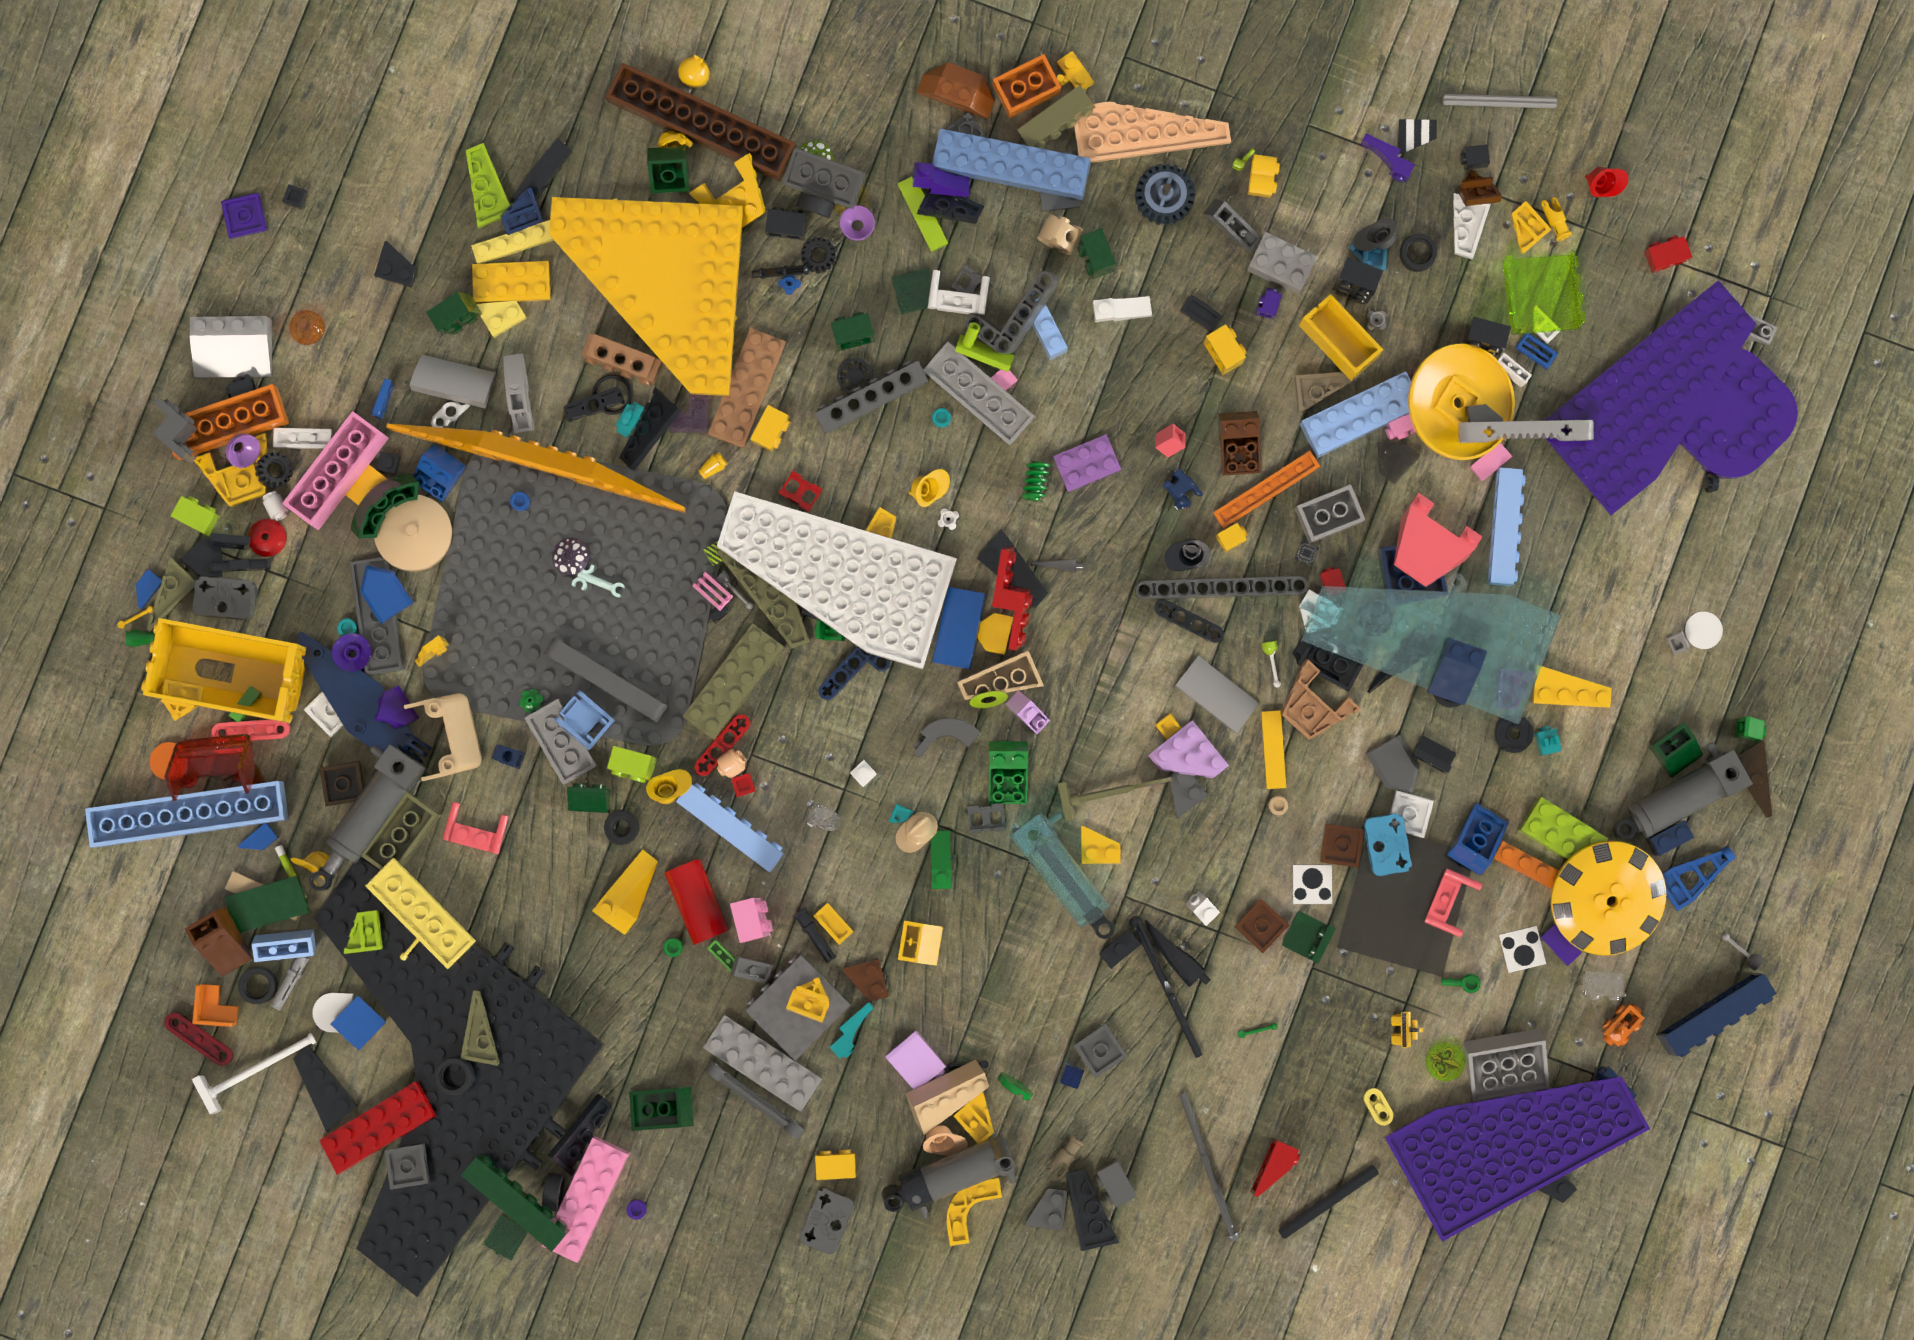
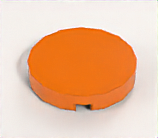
M166 742L161 743L153 750L149 763L155 776L162 780L172 781L179 779L186 773L190 760L184 747L177 743Z

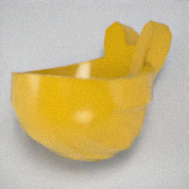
M675 131L662 133L657 142V148L686 145L690 148L693 145L683 133Z

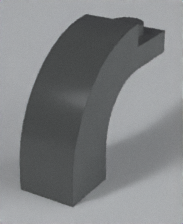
M959 719L937 720L920 732L925 739L922 740L920 738L913 748L916 749L914 754L920 758L935 740L945 736L956 738L969 748L981 732L971 724Z

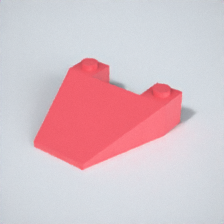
M1418 493L1401 517L1394 565L1427 587L1463 563L1475 550L1482 536L1468 526L1464 528L1458 537L1427 516L1435 503Z

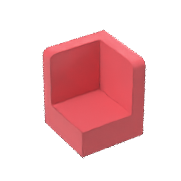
M1171 424L1156 433L1155 448L1166 457H1170L1185 448L1186 433L1175 424Z

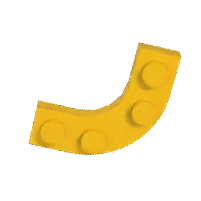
M999 1177L991 1178L955 1194L947 1211V1230L950 1246L969 1243L966 1223L967 1214L975 1203L1002 1198Z

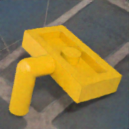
M1073 51L1057 61V65L1064 73V76L1061 74L1057 76L1061 87L1070 82L1073 88L1081 85L1085 90L1094 84L1093 79Z

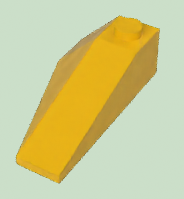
M642 850L592 911L625 935L638 919L658 861Z

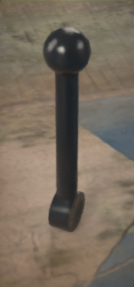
M983 1060L981 1063H978L983 1068H987L989 1066V1063L986 1060ZM950 1062L948 1068L954 1070L967 1063L955 1064Z

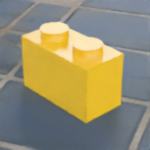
M767 405L750 438L751 442L771 452L774 448L777 449L782 440L780 438L782 432H786L791 423L788 421L789 415Z
M851 1149L839 1150L837 1154H831V1150L819 1151L820 1154L815 1156L816 1180L856 1178L855 1153H851Z

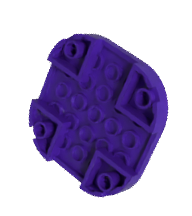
M1741 348L1681 440L1680 445L1703 466L1702 469L1708 474H1714L1721 479L1744 477L1762 465L1793 432L1798 415L1795 398L1790 389L1758 357Z

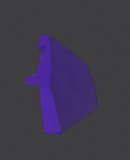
M400 686L385 691L377 700L378 713L375 715V720L379 722L383 720L391 724L393 729H397L399 726H406L419 719L413 708H404V705L410 704Z

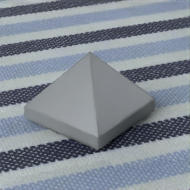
M1683 631L1667 637L1674 655L1691 649Z

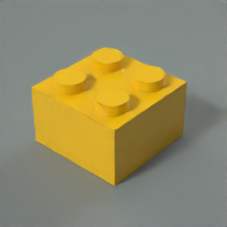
M1227 325L1207 335L1203 342L1222 375L1242 365L1246 358L1245 354H1247L1243 345H1238L1235 340L1237 336L1231 327L1228 328Z

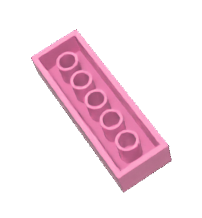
M352 411L282 504L319 530L389 438Z
M750 898L730 904L740 943L771 936L770 932L773 931L771 920L766 918L765 913L768 912L766 901H762V898Z
M596 1136L592 1138L555 1216L557 1220H563L568 1225L567 1228L570 1231L553 1252L576 1263L580 1261L630 1152Z

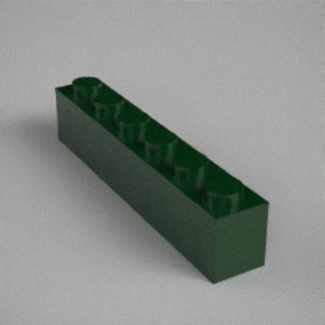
M480 1154L475 1157L461 1176L552 1252L569 1233L568 1225L563 1220H557L552 1216L553 1212L549 1208L539 1205L535 1196L530 1193L526 1194L518 1182H512L503 1169H497L493 1166L490 1158Z

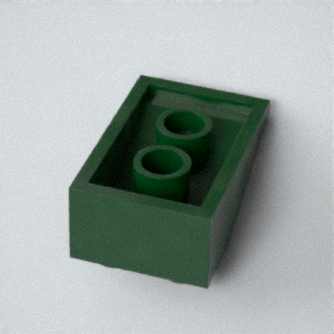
M691 1087L629 1092L632 1131L694 1126Z

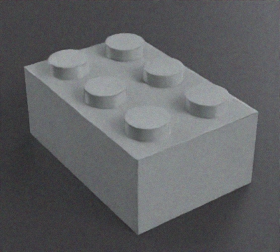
M1265 232L1247 271L1299 295L1318 256Z
M1351 484L1300 504L1295 508L1309 544L1365 521Z

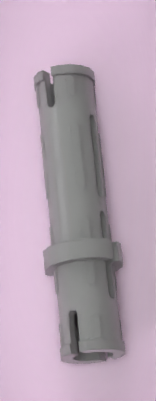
M297 957L291 968H288L286 971L288 974L272 1003H270L273 1008L282 1010L297 980L302 977L301 973L309 961L308 957Z

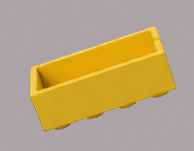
M1331 294L1318 304L1317 308L1315 307L1305 315L1299 324L1300 328L1351 381L1378 359L1383 351L1381 346Z

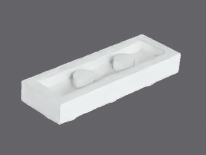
M274 428L273 447L324 449L333 437V430Z

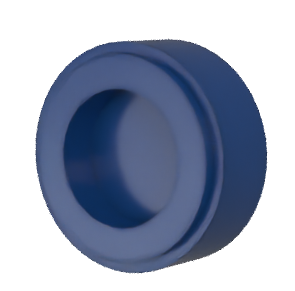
M518 491L511 496L510 504L516 511H525L530 505V498L526 493Z

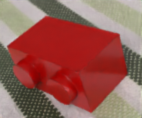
M1678 235L1668 238L1667 242L1660 244V241L1652 243L1644 252L1652 273L1688 262L1692 258L1685 236L1679 238Z

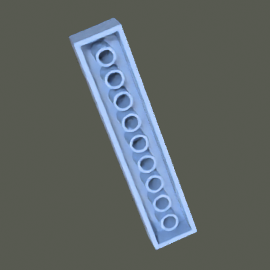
M283 781L85 809L89 845L92 848L289 820Z

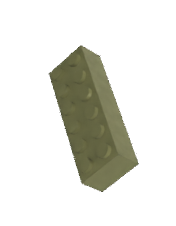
M752 623L682 717L713 740H716L785 647Z

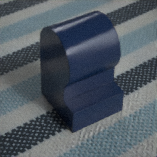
M496 744L491 759L520 769L526 753Z

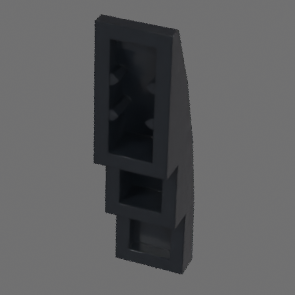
M557 138L527 175L510 201L513 202L528 186L532 188L535 200H537L550 185L549 182L561 170L562 164L573 151Z

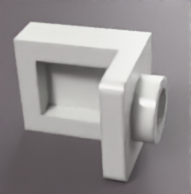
M1200 891L1192 895L1186 903V906L1206 926L1220 913Z

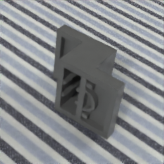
M158 397L154 404L168 416L152 434L181 459L192 464L197 458L192 455L194 451L184 443L197 430L193 425L195 421L182 411L178 412L180 408L167 398L162 400Z

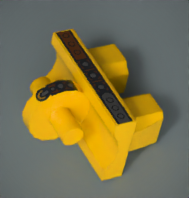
M1411 1012L1391 1015L1392 1026H1401V1033H1392L1391 1043L1401 1045V1048L1411 1047V1032L1412 1040H1418V1032H1423V1028L1418 1027V1020H1412L1411 1027Z

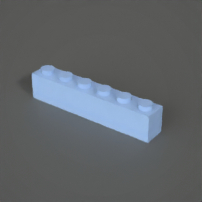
M1500 467L1496 471L1487 582L1489 585L1512 586L1514 582H1517L1518 571L1515 570V563L1519 561L1517 544H1520L1521 532H1518V526L1522 523L1520 505L1522 506L1524 502V494H1521L1522 486L1524 487L1526 479L1522 469Z
M698 783L695 785L691 784L690 789L681 795L676 802L765 870L771 872L784 855L781 852L783 848L774 841L772 844L766 840L767 836L760 830H757V832L750 828L752 824L744 818L741 821L736 818V812L730 807L723 808L719 805L721 801L714 795L709 797L703 793L706 789Z

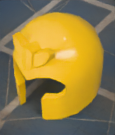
M696 55L685 58L678 67L679 79L689 88L698 89L706 85L709 80L710 71L704 59Z

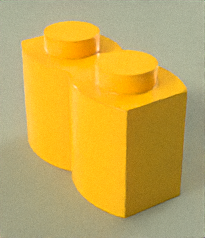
M1254 154L1247 195L1270 198L1272 193H1276L1277 182H1274L1275 174L1278 175L1280 167L1276 157Z

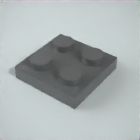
M1106 1024L1073 1045L1095 1078L1128 1057Z
M425 1144L384 1150L390 1190L430 1183Z

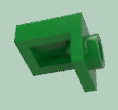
M817 620L815 626L816 639L845 641L843 635L823 621Z

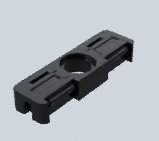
M614 387L567 404L563 409L567 413V420L573 423V420L585 416L590 417L620 403L624 404L625 400L621 389ZM592 400L599 402V407L596 410H591L589 407Z
M270 558L208 561L209 572L211 573L271 570Z

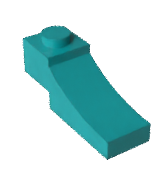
M870 1002L839 1028L844 1035L830 1046L839 1059L843 1056L846 1059L854 1052L852 1048L855 1046L853 1039L856 1031L868 1013L874 1009Z

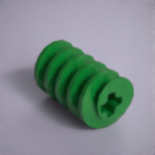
M1030 461L1032 463L1026 465L1030 471L1025 472V475L1029 478L1024 479V483L1028 486H1024L1022 489L1027 493L1022 494L1021 498L1033 502H1043L1040 498L1046 497V495L1041 493V490H1047V487L1042 485V483L1048 482L1044 475H1049L1050 473L1045 468L1051 467V465L1041 461Z

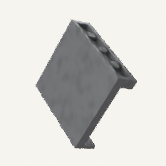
M795 955L788 962L790 967L786 971L781 969L774 976L776 981L772 985L767 983L760 990L762 995L758 999L752 998L748 1002V1009L746 1010L795 1061L851 1005L803 955L799 957ZM818 977L830 1003L823 1023L786 1010L793 989Z

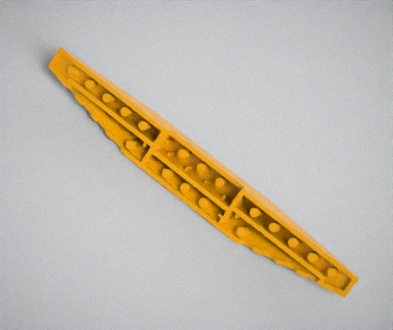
M388 423L386 426L391 431L494 460L516 463L569 478L576 483L686 513L684 506L595 462L596 459L589 456H584L583 459L576 457L577 453L566 451L565 453L558 452V448L547 445V448L540 446V443L532 440L526 443L521 441L522 438L514 435H510V438L502 436V432L496 430L487 432Z

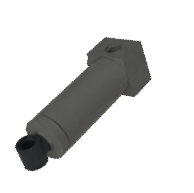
M1714 742L1707 744V748L1712 757L1702 763V767L1628 806L1630 817L1617 821L1613 826V833L1619 839H1630L1639 832L1647 839L1721 798L1730 797L1753 783L1734 750L1719 753ZM1623 824L1627 825L1629 829L1626 835H1623L1620 831V827Z

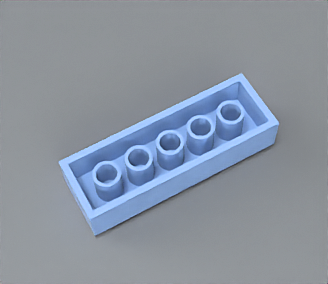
M1403 372L1302 420L1299 425L1315 457L1319 458L1386 426L1391 421L1409 414L1408 393L1411 380L1407 372Z

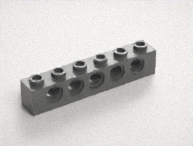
M912 359L902 364L904 368L897 371L894 368L885 373L887 377L881 380L877 377L868 382L869 386L865 388L859 386L851 390L852 394L848 397H845L843 394L834 399V404L828 406L826 403L818 407V412L815 415L824 433L827 434L927 383L928 379L919 361L914 362ZM902 373H907L910 376L909 383L903 384L900 381L899 377ZM885 382H890L893 385V390L889 393L885 392L882 388ZM867 391L875 392L876 399L874 401H868L865 398ZM851 399L857 400L859 402L858 409L851 410L848 407V402ZM839 408L842 411V416L839 419L833 418L831 416L832 409Z

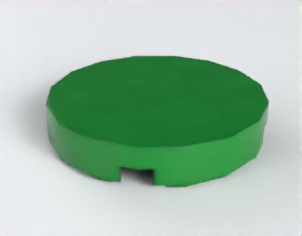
M1003 1072L998 1076L997 1079L1001 1085L1014 1095L1018 1096L1021 1094L1023 1095L1022 1099L1029 1101L1033 1096V1092L1014 1077Z

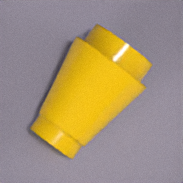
M717 452L712 454L698 471L706 479L725 469L724 466L728 463Z

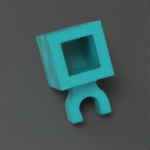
M1550 726L1538 728V733H1534L1539 756L1562 751L1556 728L1550 729Z

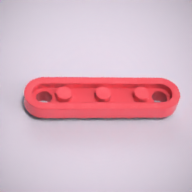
M275 720L227 722L216 724L212 728L211 733L213 739L221 743L286 738L290 734L291 727L289 723ZM279 726L284 727V731L282 733H279L278 731ZM224 729L226 731V735L222 737L220 735V732Z

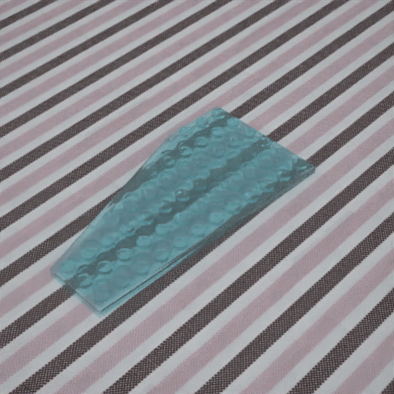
M1322 586L1301 641L1425 689L1429 688L1446 637L1487 651L1485 660L1465 704L1519 724L1561 615L1507 594Z

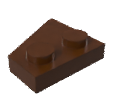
M879 959L843 968L844 973L869 1002L889 997Z

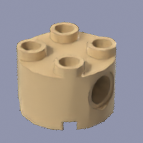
M1049 214L1037 238L1046 246L1052 249L1053 247L1057 248L1058 252L1071 255L1083 229L1076 225H1070V220L1063 216L1058 218Z

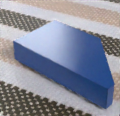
M264 823L239 844L238 847L265 850L279 837L267 823Z

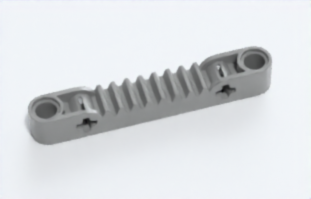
M1593 420L1458 423L1459 443H1482L1493 441L1494 439L1499 440L1502 437L1504 440L1510 439V437L1512 440L1517 438L1524 439L1525 437L1527 439L1533 437L1534 439H1539L1542 437V439L1556 438L1560 441L1594 440ZM1486 429L1491 431V434L1488 436L1483 432ZM1561 429H1568V433L1561 432Z

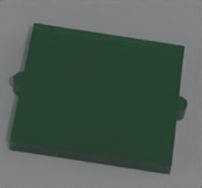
M501 1214L483 1245L494 1250L497 1255L500 1254L512 1261L528 1232L515 1221Z

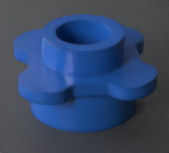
M790 275L780 279L778 285L783 287L787 295H791L793 291L801 286V282L796 280L794 275Z

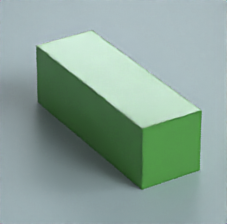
M250 686L237 704L251 706L262 693ZM231 712L228 716L239 723L247 715Z
M716 939L707 949L731 972L735 957Z

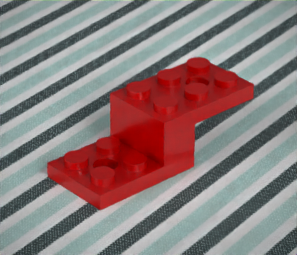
M1006 546L1001 549L992 607L1015 611L1009 649L1017 650L1026 641L1024 627L1029 622L1030 614H1027V608L1032 604L1033 595H1030V589L1008 586L1013 578V572L1010 570L1012 564H1015L1016 553L1014 552V547Z

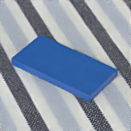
M948 587L933 663L971 670L986 599L985 593Z

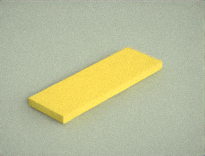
M392 858L366 885L447 969L476 942L395 858Z

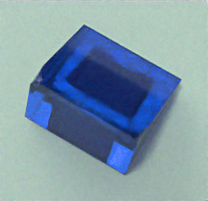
M1066 1064L1059 1083L1078 1089L1084 1070Z

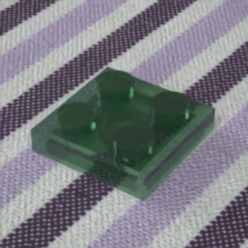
M929 268L892 277L901 315L928 308L932 280Z

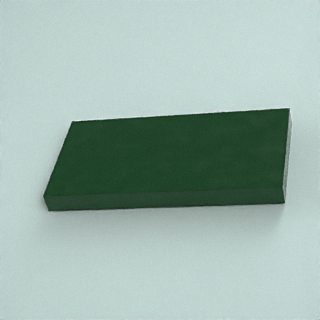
M299 875L224 897L229 914L240 933L310 912Z

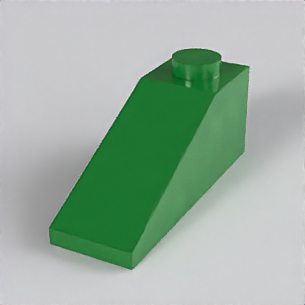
M950 830L937 831L931 839L932 889H951Z

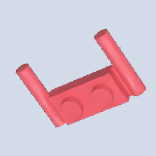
M452 802L443 840L499 854L509 817L501 815L496 833L455 823L460 804Z
M1446 868L1424 922L1461 937L1463 930L1445 922L1461 884L1463 883L1479 891L1483 884Z

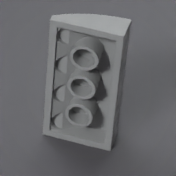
M421 355L413 373L410 388L411 391L486 409L496 373Z
M1200 656L1195 659L1175 685L1177 689L1235 734L1259 705L1255 699Z

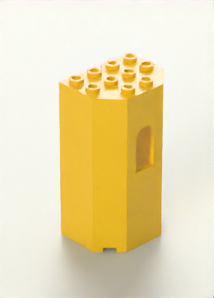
M162 618L158 619V622L154 625L155 638L150 644V653H153L152 660H148L146 663L147 677L146 680H143L141 688L143 695L285 723L291 722L292 715L290 713L296 711L306 670V664L304 659H302V656L306 654V647L295 643ZM202 659H210L235 664L231 683L200 677L196 672L198 662ZM165 679L205 686L202 702L162 695ZM250 686L262 693L251 706L237 704Z

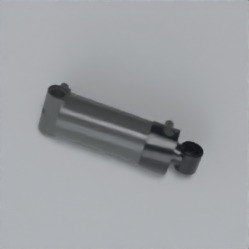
M998 1136L922 1167L919 1166L899 1174L900 1186L888 1185L882 1190L884 1206L886 1210L896 1212L907 1202L912 1211L919 1209L922 1217L927 1219L930 1214L926 1206L935 1203L934 1201L999 1175L1002 1177L1007 1175L1011 1184L1016 1183L1017 1178L1014 1174L1016 1166L1007 1140L1004 1137Z

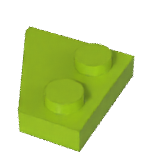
M379 910L357 913L354 927L349 934L350 939L347 947L344 949V954L383 949Z

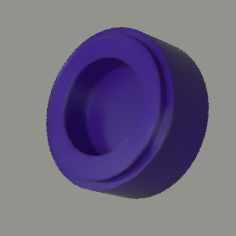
M639 1199L632 1200L627 1206V1214L634 1220L641 1219L647 1212L646 1204Z

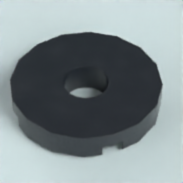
M1519 715L1505 716L1499 720L1494 730V738L1497 745L1509 753H1519L1527 749L1532 743L1534 736L1531 724L1523 716ZM1510 729L1518 730L1519 736L1517 739L1509 737Z

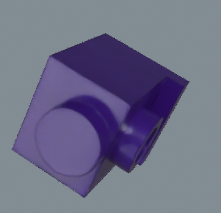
M1267 288L1265 295L1261 294L1258 306H1261V308H1257L1255 315L1274 320L1282 294L1278 293L1276 289Z

